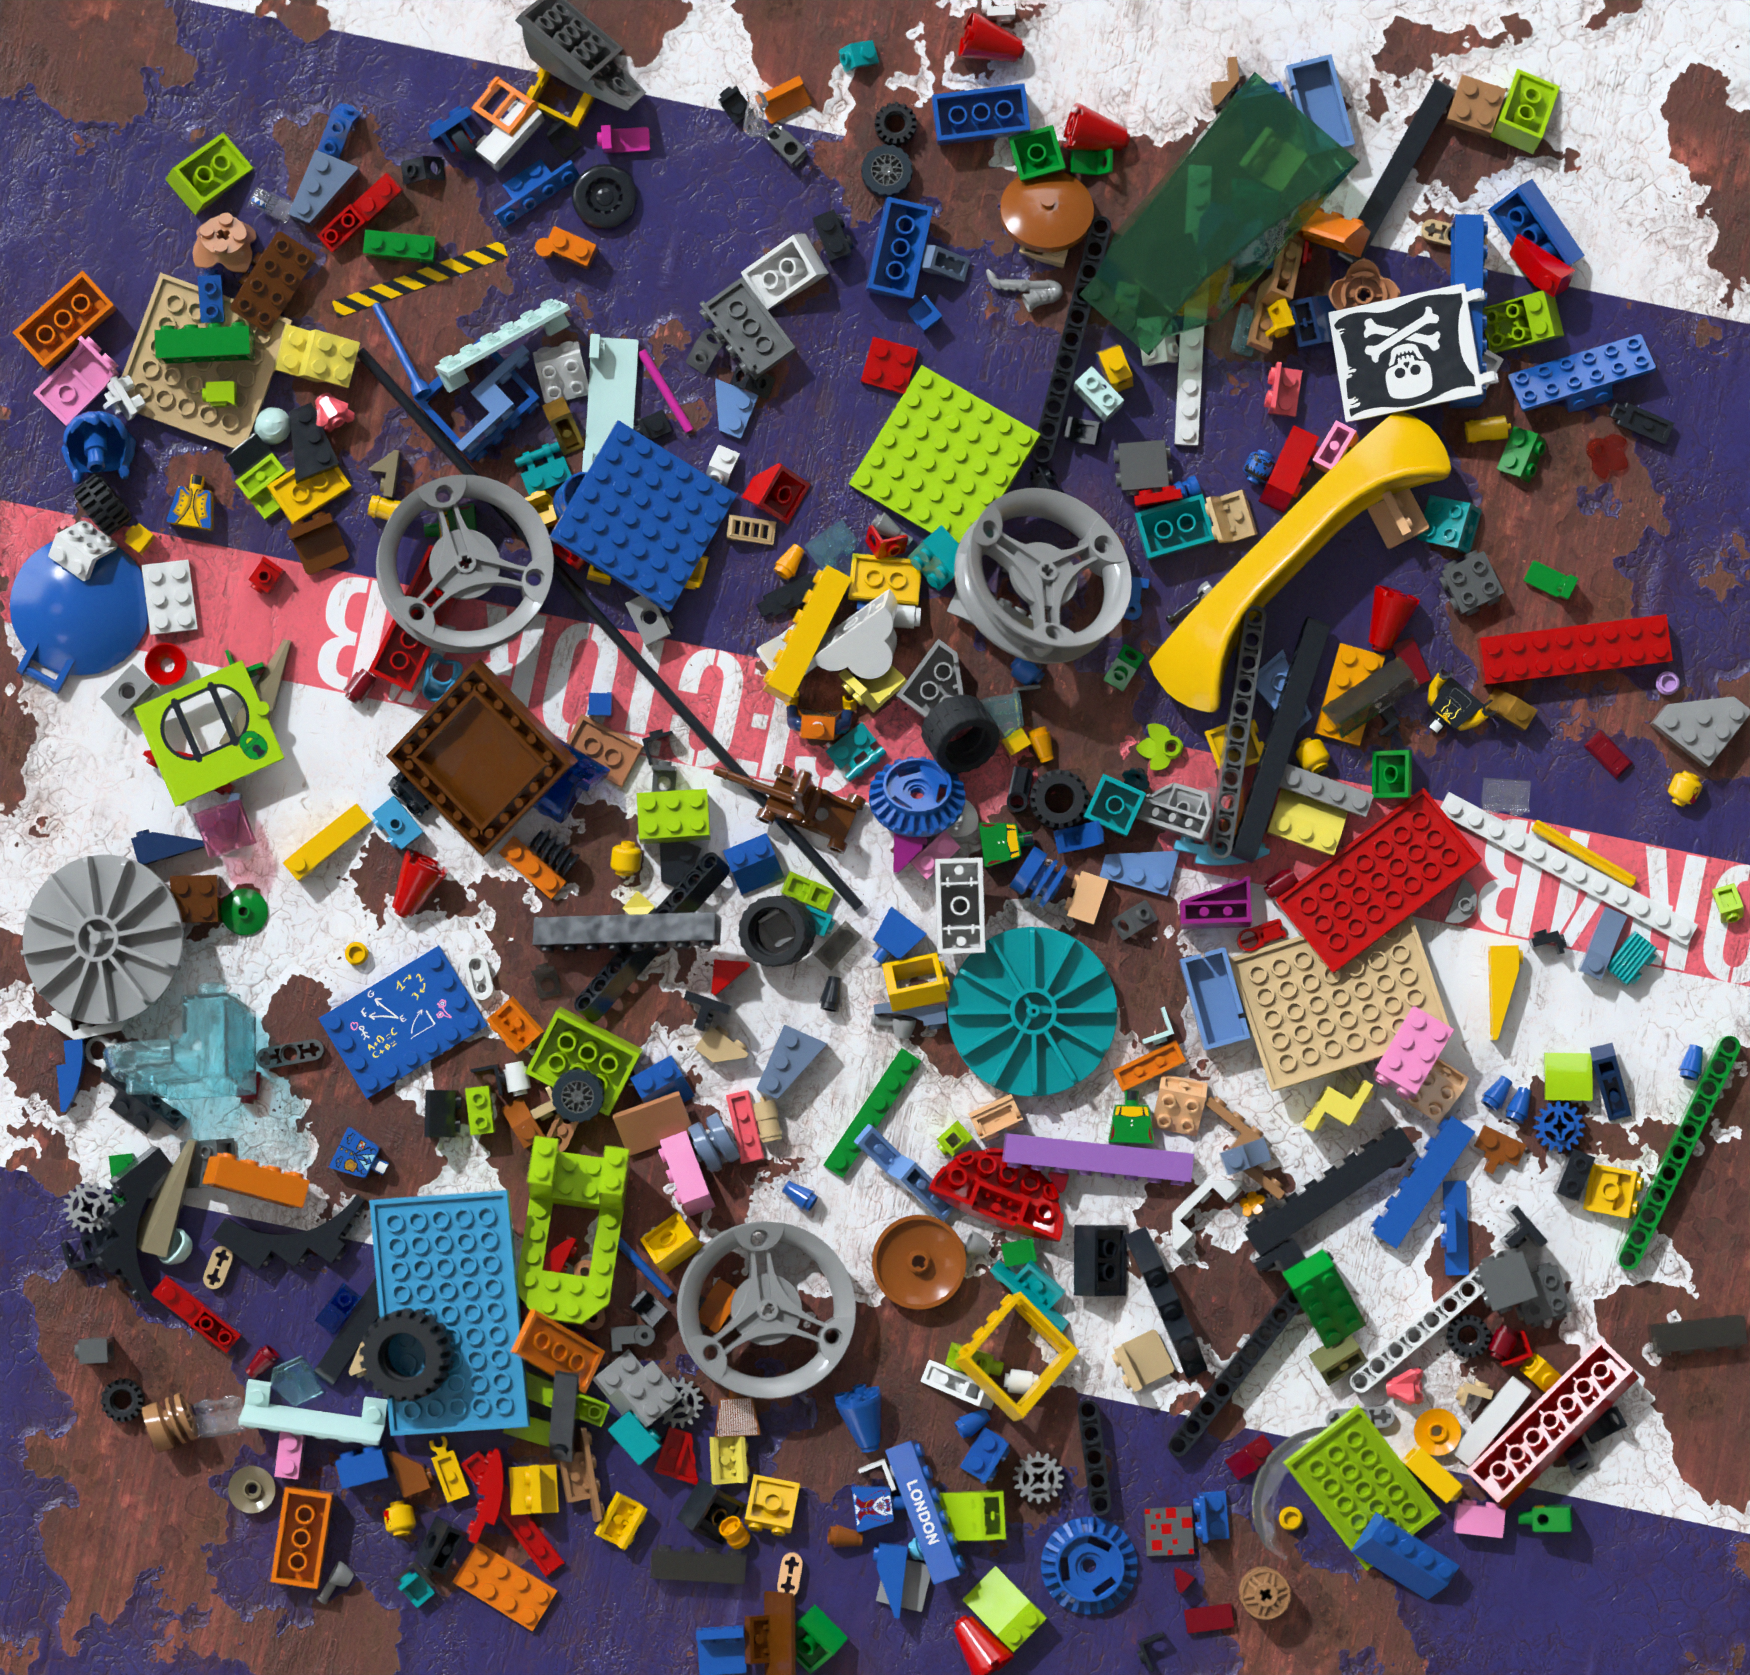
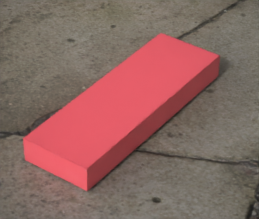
M749 1090L726 1095L737 1147L741 1156V1164L765 1159Z

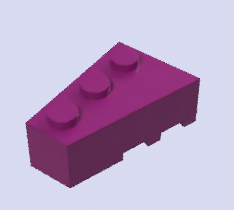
M1250 876L1181 900L1179 904L1180 929L1251 927Z

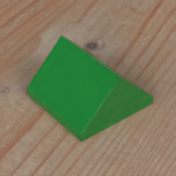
M1053 125L1008 137L1014 167L1020 181L1066 169Z
M1412 750L1373 751V798H1411Z

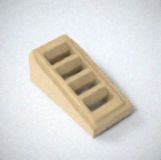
M729 515L727 539L773 545L776 522ZM736 522H741L739 535L735 534ZM745 523L750 524L748 536H744ZM755 524L759 525L758 538L753 537ZM764 526H769L767 539H763Z

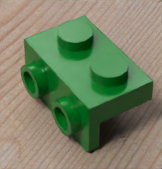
M1514 426L1497 470L1529 483L1536 474L1540 456L1545 452L1546 440L1538 433Z

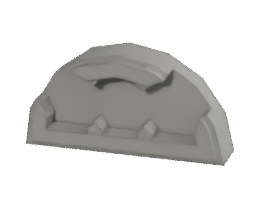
M1462 879L1444 922L1452 924L1463 922L1471 917L1476 909V891L1471 883L1465 879Z

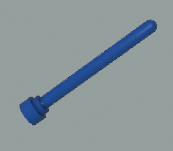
M374 303L373 310L412 383L410 391L414 399L421 400L426 398L431 393L428 383L419 378L382 305Z

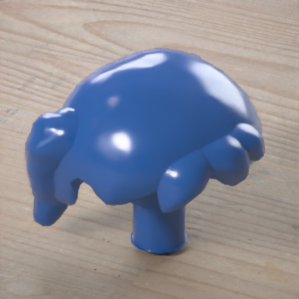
M103 411L86 412L74 417L64 431V444L61 449L67 467L71 471L74 484L79 485L82 483L84 473L114 470L118 471L121 479H128L130 464L135 455L136 440L127 431L120 418Z

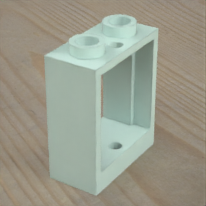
M1092 366L1074 383L1073 390L1104 423L1123 405L1124 399Z

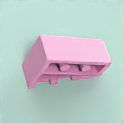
M683 1131L660 1140L662 1148L658 1149L663 1163L667 1161L670 1169L666 1170L670 1183L675 1182L677 1187L674 1195L678 1205L683 1204L689 1217L716 1207L688 1133Z

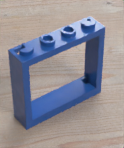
M480 338L472 345H475L476 343L480 342ZM497 351L490 354L499 365L505 361ZM515 370L510 372L512 374L511 378L529 398L514 410V413L507 420L502 421L491 435L485 437L471 453L468 451L464 453L471 463L475 460L478 462L488 454L486 450L492 444L497 446L505 438L504 433L510 428L512 431L523 422L521 418L527 412L530 415L540 406L538 404L541 400L540 397ZM438 376L429 384L431 389L430 395L424 399L415 400V402L447 437L456 444L461 439L427 404L445 388Z

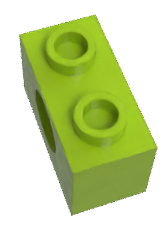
M491 1086L465 1088L470 1135L495 1133Z

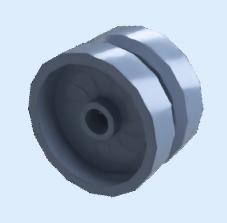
M717 1112L706 1118V1123L711 1132L707 1133L704 1126L699 1122L688 1127L694 1140L693 1144L711 1173L722 1167L723 1163L718 1154L719 1152H722L726 1161L730 1163L741 1157Z

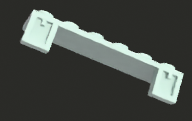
M553 299L546 300L540 304L541 308L534 312L529 310L520 316L521 319L516 322L510 321L500 327V331L494 334H485L480 338V342L475 345L468 344L460 349L459 354L455 356L449 355L439 361L440 364L435 366V369L447 392L450 393L469 382L464 368L543 325L548 336L569 326L570 324L564 312L570 310L568 304Z
M591 334L590 376L582 472L588 471L617 420L632 429L634 427L638 340L601 338L600 334Z
M248 1379L245 1405L239 1417V1425H244L250 1429L264 1428L271 1432H291L297 1436L311 1435L318 1439H338L343 1443L358 1442L365 1446H374L380 1443L386 1424L388 1407L386 1399L365 1396L362 1417L270 1404L272 1382Z

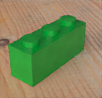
M365 230L363 254L369 258L435 264L438 241L434 236Z

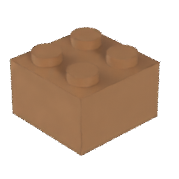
M1462 74L1445 123L1489 138L1506 89Z

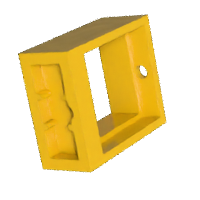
M540 67L536 75L539 79L535 86H530L526 96L537 102L551 73ZM584 92L571 118L537 102V109L560 122L565 120L567 126L578 131L595 97Z
M937 952L882 964L892 1012L947 1001L946 991L950 990L948 977L942 976L947 975L944 961L939 962ZM936 973L937 981L900 989L896 987L895 981Z
M1416 1444L1401 1460L1409 1470L1444 1502H1454L1461 1495L1462 1491L1460 1489L1463 1485L1421 1446Z

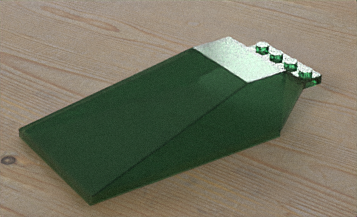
M1254 72L1117 229L1095 277L1079 295L1149 356L1164 338L1220 322L1359 161Z

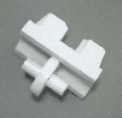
M129 375L119 379L117 376L110 378V382L107 384L109 392L104 394L108 401L103 405L104 409H113L116 415L122 412L127 421L134 419L137 412L146 405L143 398L137 395L130 399L126 392L134 388V383Z

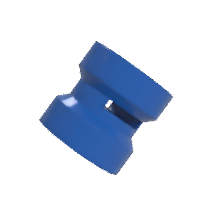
M1195 475L1188 477L1184 482L1177 481L1172 483V485L1176 486V489L1181 488L1183 499L1202 494Z

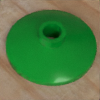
M242 888L231 892L222 903L221 917L223 923L230 931L238 935L256 933L264 926L268 917V907L265 899L252 889ZM242 907H246L248 910L245 916H241L239 913Z

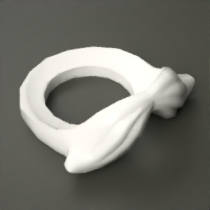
M101 1035L90 1039L85 1049L88 1061L101 1067L102 1072L116 1063L120 1053L117 1039L111 1041ZM95 1041L102 1042L114 1057L112 1059H94L90 1052L91 1045Z

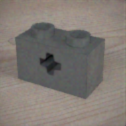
M113 1336L78 1340V1345H75V1358L79 1359V1364L113 1361Z

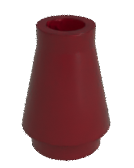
M266 1344L264 1347L259 1348L245 1371L251 1378L256 1379L259 1375L277 1364V1359L280 1356L273 1347Z

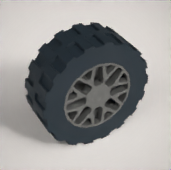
M883 144L880 147L876 146L863 159L861 166L863 183L875 196H882L883 198L896 197V195L902 194L908 188L912 180V162L908 154H905L900 147L897 148L895 145L889 146L887 144Z
M581 1068L564 1072L555 1082L552 1091V1104L555 1106L556 1112L562 1115V1118L568 1119L570 1122L578 1121V1123L585 1120L588 1121L595 1116L602 1107L605 1094L603 1084L599 1081L598 1076L590 1073L591 1071L589 1070L585 1071Z

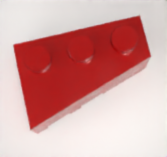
M1293 425L1258 502L1280 512H1285L1292 496L1297 498L1302 488V485L1299 484L1301 477L1306 478L1311 468L1307 463L1310 458L1313 459L1319 450V446L1316 445L1319 436Z

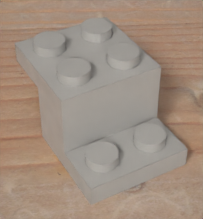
M629 1349L593 1378V1381L621 1415H624L631 1409L645 1427L649 1426L682 1398L654 1361L643 1367Z

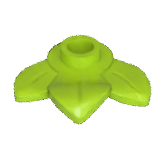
M1154 723L1148 724L1150 738L1141 741L1136 747V750L1142 756L1151 759V770L1166 768L1171 759L1179 757L1183 751V743L1178 737L1171 736L1166 726ZM1173 743L1176 746L1175 751L1169 752L1167 745Z

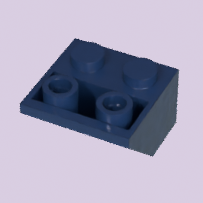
M1329 295L1308 297L1288 302L1295 321V325L1291 328L1297 351L1333 343L1328 312L1336 311V309L1333 307Z

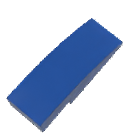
M86 1039L64 1041L66 1064L56 1065L61 1112L70 1111L79 1092L85 1071Z

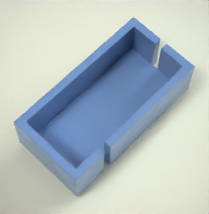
M1332 54L1286 65L1284 72L1289 91L1293 90L1291 99L1305 152L1310 157L1309 160L1327 156L1330 150H1332V154L1353 149L1355 141Z
M1226 947L1203 953L1204 958H1201V954L1179 959L1203 1051L1250 1038L1245 1017L1238 1018V1014L1244 1012Z

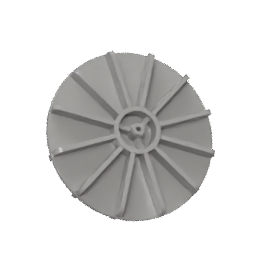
M116 855L86 856L70 862L54 874L51 873L47 876L48 880L41 886L30 907L26 908L24 912L27 916L23 930V950L20 952L21 956H24L29 976L36 987L35 991L63 1015L91 1024H112L126 1021L143 1013L152 1005L155 1006L169 988L177 970L180 971L182 967L179 964L183 951V929L186 927L185 923H182L181 913L168 884H165L157 874L143 864Z

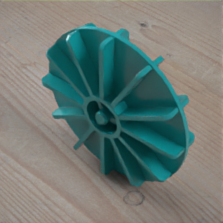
M1022 927L1011 929L985 941V952L971 953L958 970L950 990L948 1023L959 1055L980 1079L1010 1094L1045 1096L1064 1091L1078 1084L1100 1064L1112 1043L1115 1033L1117 1000L1108 972L1099 958L1087 946L1074 937L1054 929Z

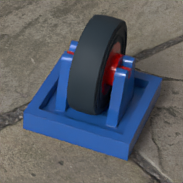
M459 105L448 113L450 116L448 119L442 121L440 118L429 125L431 130L427 134L432 141L441 136L452 153L460 151L465 160L469 162L477 156V152L471 144L475 136L465 122V119L471 116L472 113L467 106L462 109ZM459 123L462 125L465 131H462V129L458 125ZM445 132L448 133V135L450 136L451 140L448 139V137H447V135L445 134Z

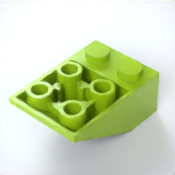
M1543 290L1483 309V315H1487V328L1484 330L1489 350L1494 354L1564 336L1556 299Z
M1003 1489L940 1493L941 1501L939 1502L941 1508L948 1514V1527L950 1532L954 1533L957 1541L1006 1539Z

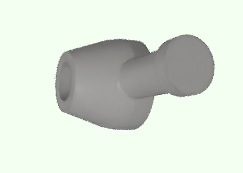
M872 1014L871 1025L893 1027L895 1037L908 1039L913 1033L916 1019L903 1016L886 1017Z
M974 1231L970 1233L965 1246L966 1270L964 1276L969 1274L968 1271L973 1257L986 1255L989 1248V1241Z
M341 1561L336 1563L327 1584L317 1597L318 1601L327 1604L336 1585L347 1587L350 1584L354 1573L347 1565Z

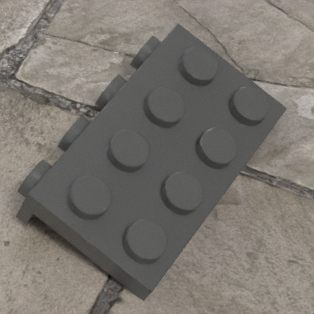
M743 277L708 302L701 301L699 303L702 309L699 313L706 323L712 322L715 326L712 330L720 341L724 338L728 344L726 349L733 358L736 356L742 362L739 366L746 376L751 374L754 380L797 351L796 347Z

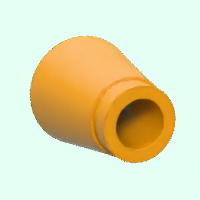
M793 544L775 563L774 572L786 580H789L791 576L794 577L805 551L800 546Z
M1046 726L1029 731L1028 739L1040 762L1054 759L1050 731H1047Z

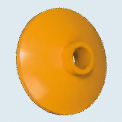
M1429 1409L1422 1413L1415 1423V1441L1417 1445L1421 1446L1430 1455L1441 1456L1448 1454L1456 1448L1460 1441V1423L1451 1412L1445 1409ZM1435 1427L1441 1429V1433L1438 1436H1434L1432 1433Z

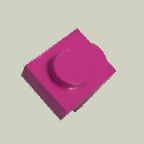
M602 125L601 132H597L598 146H602L604 154L649 151V128L611 129L610 125Z

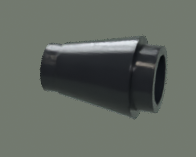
M828 976L819 1001L821 1003L820 1009L839 1012V1007H842V978Z

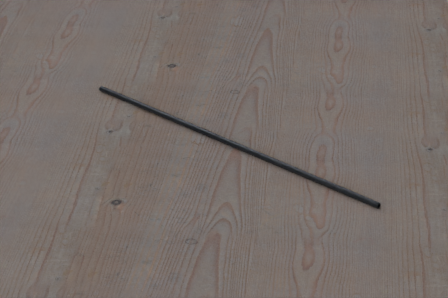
M365 348L359 350L357 353L359 360L463 475L479 476ZM490 504L530 549L519 525L506 512ZM554 559L553 576L721 763L730 771L751 779ZM743 786L756 802L764 808L768 796ZM775 817L774 822L853 910L856 911L864 903L792 823Z

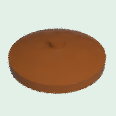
M1061 171L1025 181H1020L1019 177L1015 178L1005 189L1000 204V219L1007 234L1019 245L1043 253L1060 252L1077 245L1088 234L1094 215L1093 201L1086 187L1073 176Z
M910 1215L894 1221L881 1233L873 1249L872 1270L879 1288L890 1300L910 1309H928L944 1303L958 1290L965 1275L966 1254L959 1236L947 1223L928 1215Z

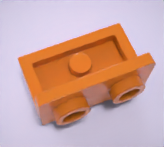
M513 996L486 1019L491 1029L498 1033L505 1041L506 1046L516 1054L526 1049L544 1032Z

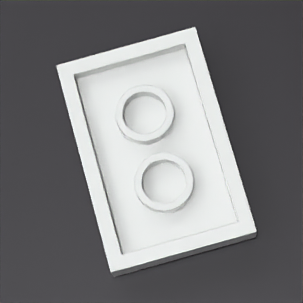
M189 560L142 565L150 635L197 630Z

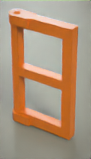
M495 77L488 85L486 91L473 105L472 109L510 136H513L525 120L538 108V103L503 81L500 77ZM502 87L510 94L494 114L491 115L483 107ZM518 98L526 103V105L510 126H507L499 119Z

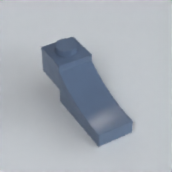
M1608 907L1604 908L1577 971L1596 980L1602 979L1627 919L1626 915Z
M890 1002L873 1005L875 1014L893 1013L907 1015L923 1021L924 1026H929V1030L943 1028V1023H947L945 1004L927 1007L919 1006L892 1012Z

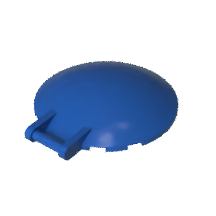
M53 541L38 549L23 564L15 578L10 596L12 625L17 638L26 650L16 670L17 673L22 676L25 674L48 686L52 692L59 694L69 675H93L107 671L123 662L137 648L149 623L143 574L130 555L118 546L115 551L96 560L90 579L82 581L48 557ZM32 660L58 673L57 679L54 680L30 667L29 665Z

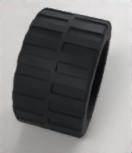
M956 695L938 703L929 711L921 727L922 739L937 764L950 773H966L979 768L994 755L999 746L1000 730L982 701L971 695ZM972 727L963 737L950 741L959 731Z
M783 895L767 896L751 903L747 910L743 912L742 918L739 921L738 937L746 955L752 958L754 962L766 967L787 966L799 962L810 952L809 950L813 947L816 936V924L811 911L806 908L804 903L799 902L798 899ZM772 909L786 911L795 924L796 934L794 942L783 953L770 952L765 948L759 936L760 924L758 921L762 919L766 912Z

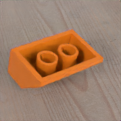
M1312 205L1311 208L1301 206L1286 218L1283 223L1300 238L1357 257H1361L1371 233L1364 226L1365 222L1357 218H1352L1351 220L1344 219V215L1334 211L1331 214L1325 213L1324 209Z

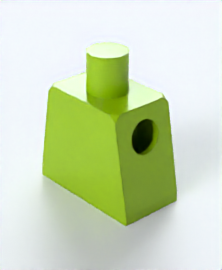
M951 1342L945 1365L964 1372L955 1363V1360L960 1356L958 1351L964 1345ZM977 1349L970 1357L975 1363L977 1360H981L978 1366L987 1375L989 1373L997 1376L1001 1375L1004 1363L993 1360L994 1355Z

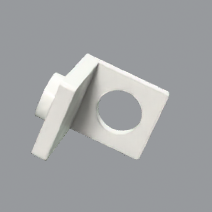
M885 1458L858 1468L859 1473L882 1465L891 1490H896L893 1481L895 1476L891 1466L887 1465Z

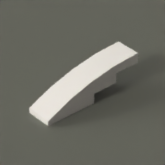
M1512 1376L1483 1409L1481 1415L1468 1428L1466 1434L1460 1439L1458 1445L1451 1453L1470 1467L1520 1407L1531 1390Z

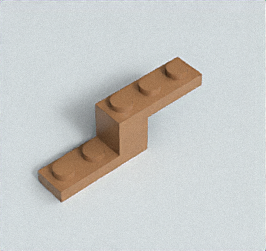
M1286 231L1280 234L1272 274L1259 285L1247 340L1248 346L1264 353L1271 351L1274 335L1266 337L1265 332L1274 325L1267 308L1277 300L1285 298L1287 303L1292 300L1305 239Z
M1209 1096L1205 1101V1106L1240 1133L1228 1149L1260 1139L1264 1135L1254 1125L1249 1128L1243 1122L1246 1119L1238 1112L1230 1113L1225 1109L1227 1104L1218 1096L1214 1099ZM1259 1165L1243 1170L1245 1174L1278 1200L1284 1195L1285 1192L1281 1189L1284 1185L1274 1177L1270 1180L1263 1175L1265 1170Z

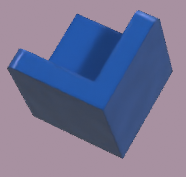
M923 295L921 300L907 311L923 333L942 320L941 313L926 295Z
M589 693L588 716L612 717L613 693Z

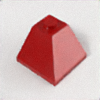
M778 463L754 476L742 498L788 525L811 484L784 465Z

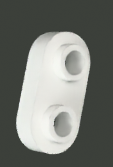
M471 954L464 962L470 993L478 1000L488 999L494 990L488 962L483 955ZM474 961L480 962V969L474 970L472 968ZM480 984L486 986V991L483 993L478 991Z

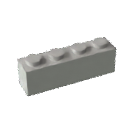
M1286 764L1279 786L1280 789L1335 807L1361 818L1367 816L1374 796L1371 793L1290 764Z

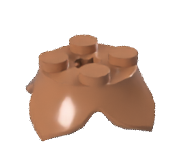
M222 213L220 216L209 219L197 229L196 235L198 237L193 248L195 267L206 269L221 263L230 271L247 272L252 261L250 244L256 239L255 230L251 226L232 217L230 213Z
M1362 258L1349 267L1343 279L1337 280L1332 285L1329 291V299L1336 310H1342L1398 298L1401 292L1395 282L1380 275L1379 268L1375 263ZM1361 290L1366 291L1365 294H1369V298H1366L1365 302L1357 297Z

